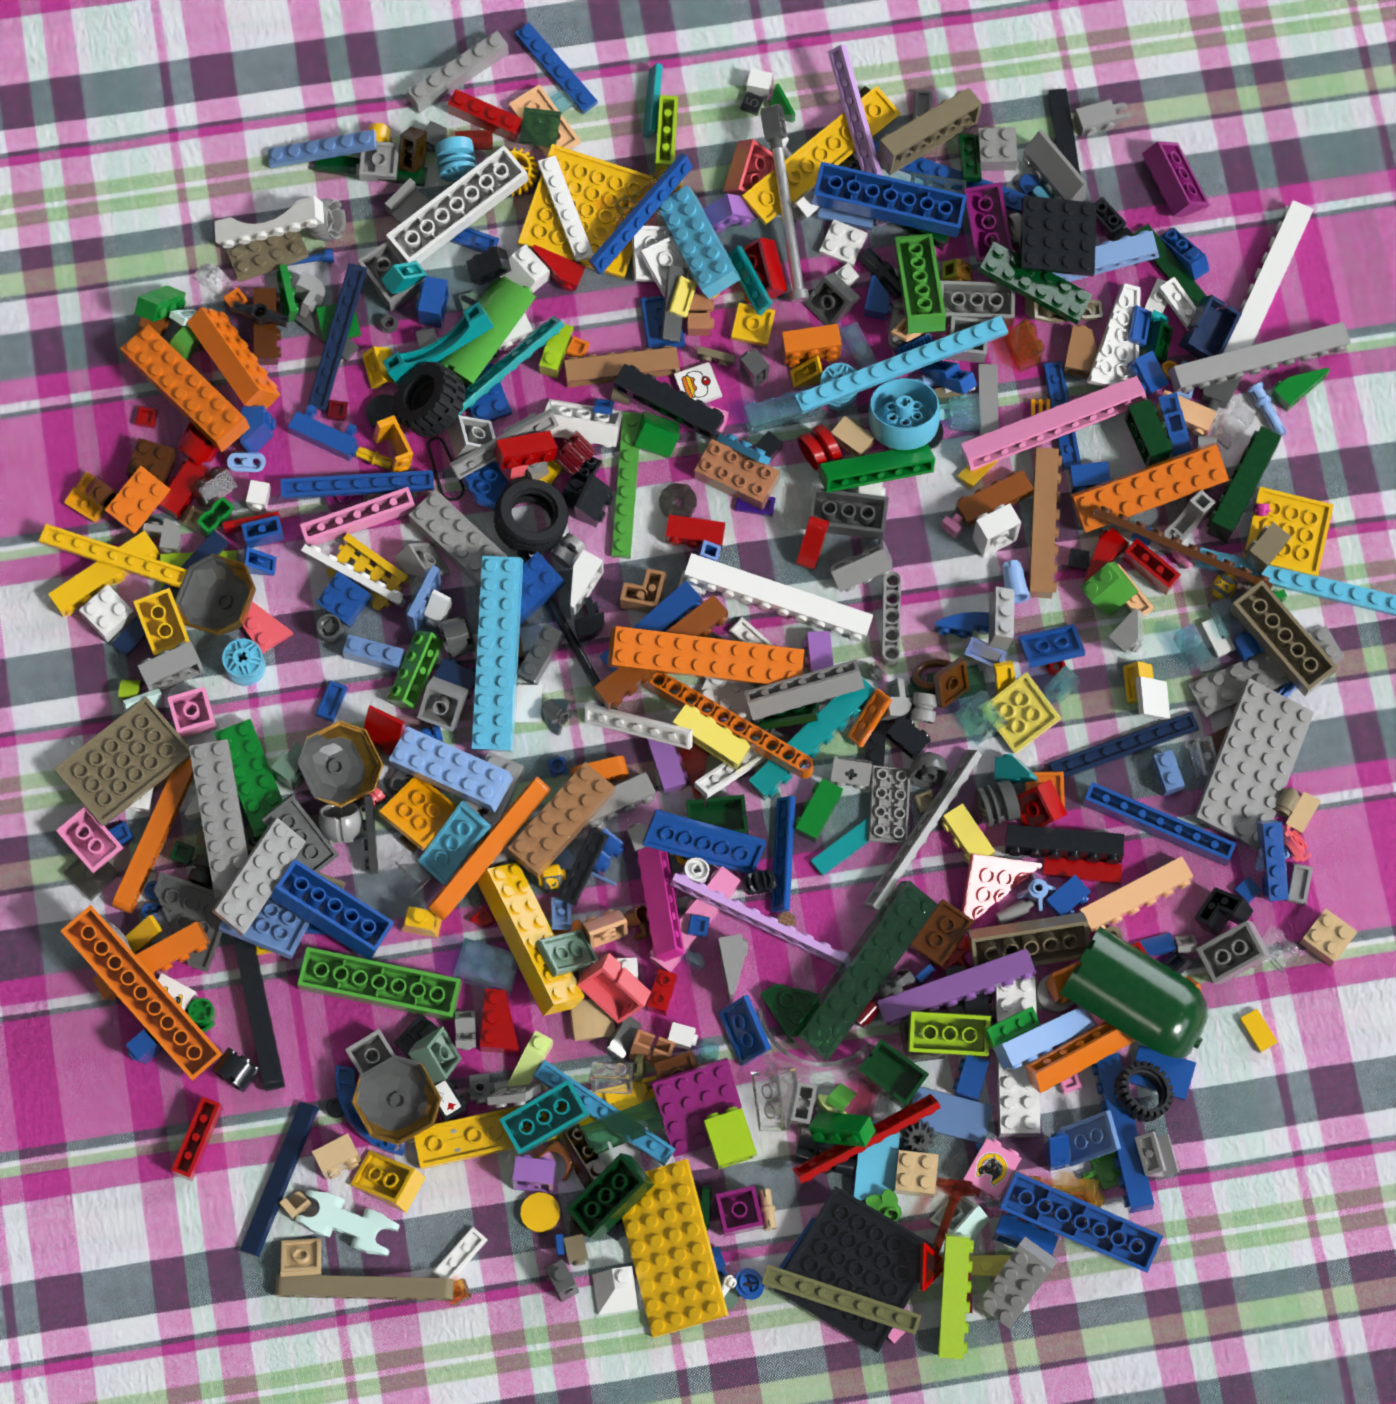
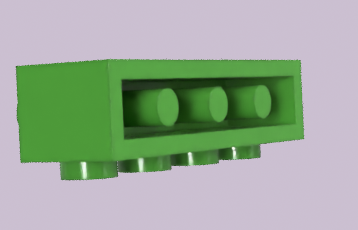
M416 630L387 700L399 708H416L444 640L432 632Z

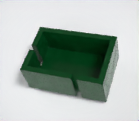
M744 794L707 798V807H704V799L686 801L687 818L749 835Z
M880 1039L860 1066L856 1075L884 1096L887 1094L891 1095L889 1099L904 1109L929 1073Z

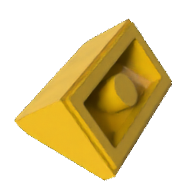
M998 460L973 471L967 465L957 477L971 489Z

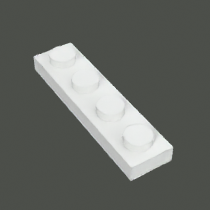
M750 749L737 770L722 763L695 781L694 787L704 797L709 798L765 761V757Z

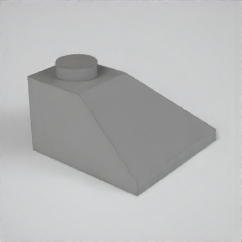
M432 542L408 544L394 557L399 568L406 574L423 577L426 570H430L432 565L440 569V576L451 573Z

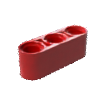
M811 515L796 561L797 565L815 570L829 521Z

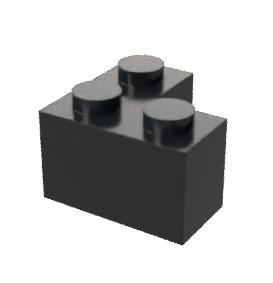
M1214 887L1194 919L1204 931L1219 936L1228 921L1239 925L1248 921L1254 910L1245 899Z

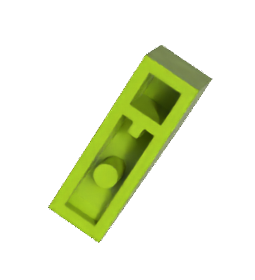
M564 324L565 326L560 332L547 341L539 364L540 374L558 378L574 326Z

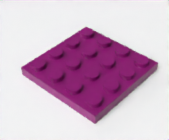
M727 1058L651 1082L669 1145L676 1149L672 1154L673 1157L710 1146L703 1123L707 1119V1115L717 1112L718 1115L726 1113V1109L737 1106V1109L742 1108Z

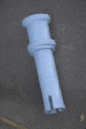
M1260 382L1247 390L1248 393L1252 394L1256 401V407L1261 409L1273 432L1281 436L1285 435L1287 430L1271 404V397L1267 396L1263 383Z

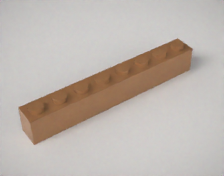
M1036 447L1034 454V492L1029 569V593L1033 598L1051 599L1053 592L1056 593L1057 581L1053 580L1058 568V563H1054V556H1058V545H1055V538L1059 537V527H1056V520H1059L1060 509L1056 508L1061 496V491H1057V484H1061V473H1058V467L1062 465V455H1059V449Z

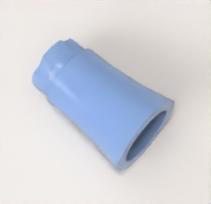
M1018 560L1004 562L1002 564L1004 588L1014 589V604L1029 600L1031 595L1027 588L1021 562Z

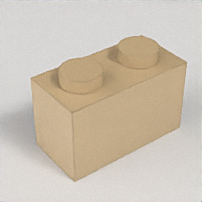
M844 416L832 430V436L839 446L854 457L865 455L874 445L875 437H873V434L868 429H862L858 426L859 424L856 420Z

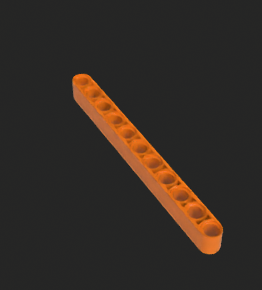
M657 672L652 676L653 679L646 685L641 684V686L681 709L685 704L696 707L700 714L713 718L717 725L728 728L737 738L745 739L749 743L750 749L803 779L812 776L813 761L808 755L668 674ZM656 681H663L661 684H655ZM672 690H678V691H679V692L676 693V694L670 693ZM689 699L695 700L693 703L686 702ZM706 708L711 709L710 712H703ZM720 718H727L724 722L719 721ZM738 727L744 728L742 731L735 730ZM755 736L760 738L757 741L751 740ZM769 746H775V747H776V749H774V750H769V749H767V748H768ZM787 755L792 756L789 760L784 759ZM802 765L809 766L807 769L800 768Z

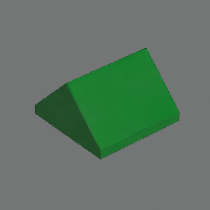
M643 411L634 447L670 458L680 437L679 423Z

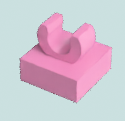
M956 514L952 519L946 516L942 521L941 528L956 539L961 533L962 527L960 524L963 517L959 514Z

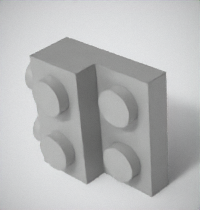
M376 141V150L358 153V158L361 159L360 164L356 165V175H359L360 181L378 182L379 179H397L400 143Z

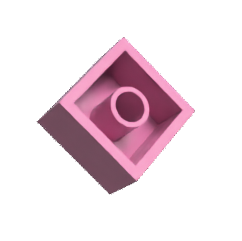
M205 687L167 697L176 731L182 739L217 729Z

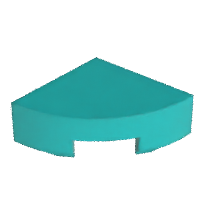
M1153 310L1150 322L1162 320L1169 324V319L1164 314Z

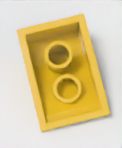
M369 1150L350 1185L395 1209L407 1213L425 1177L413 1167Z

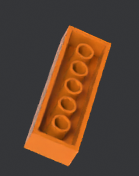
M201 307L186 323L242 403L246 406H264L268 409L281 395L277 390V385L269 379L267 371L257 362L258 358L247 348L248 344L240 338L238 330L228 321L229 317L222 311L218 312L211 308Z

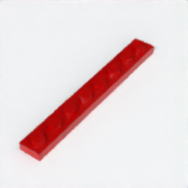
M929 1094L874 1124L875 1133L866 1147L837 1144L796 1166L792 1171L801 1184L808 1182L818 1174L827 1172L831 1167L847 1161L853 1155L862 1153L866 1148L882 1142L883 1139L890 1135L897 1134L901 1129L917 1123L918 1120L925 1116L932 1115L941 1108L939 1102Z

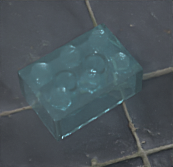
M465 938L453 977L461 979L463 983L484 989L506 990V994L511 996L519 966L511 951Z

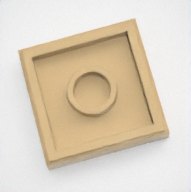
M321 1238L281 1240V1277L321 1274Z

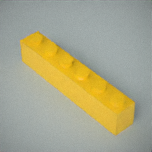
M145 530L119 547L156 559L159 555L157 547ZM96 562L48 593L63 617L66 615L70 616L77 611V608L85 605L105 586L121 583L130 572Z

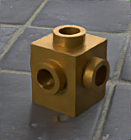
M955 258L942 263L943 281H971V264L964 262L963 259Z

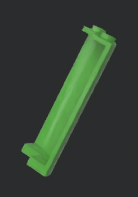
M504 276L494 279L478 301L489 315L494 327L441 359L438 363H441L459 376L466 386L473 384L536 298L532 294L533 291L529 287H522Z

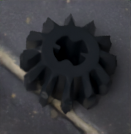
M766 869L745 875L743 877V886L746 894L758 895L774 890L776 888V878L773 871Z

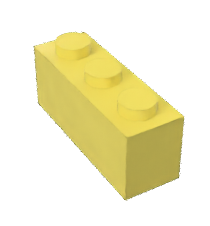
M963 803L943 815V822L941 824L947 833H951L953 843L958 849H962L964 852L963 857L968 864L971 853L994 856L995 850Z

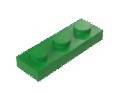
M287 264L279 265L276 278L284 314L289 316V322H294L296 314L299 313L298 303H295L294 299L295 288L291 286L292 275L291 272H288Z
M1032 1006L983 1029L990 1048H994L1039 1026L1040 1022Z

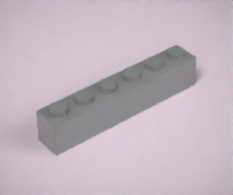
M498 31L494 32L407 90L409 102L418 113H421L508 55L507 42Z
M857 659L744 692L752 720L855 692L865 687Z

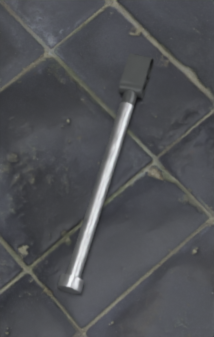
M776 104L761 108L760 114L765 140L771 142L793 288L789 292L790 300L792 303H799L809 300L808 289H804L782 145V139L787 137L782 106Z

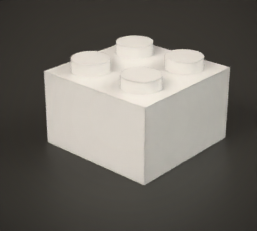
M109 585L105 586L79 609L82 617L107 643L136 617L134 611Z

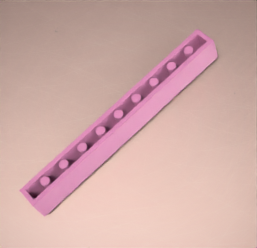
M1137 376L1125 379L1122 382L1109 385L1078 399H1073L1065 404L1039 412L1036 415L1021 419L1018 422L1003 426L1000 429L985 433L974 439H969L961 443L963 456L970 470L973 471L995 460H1002L1126 412L1128 406L1147 400L1145 390Z

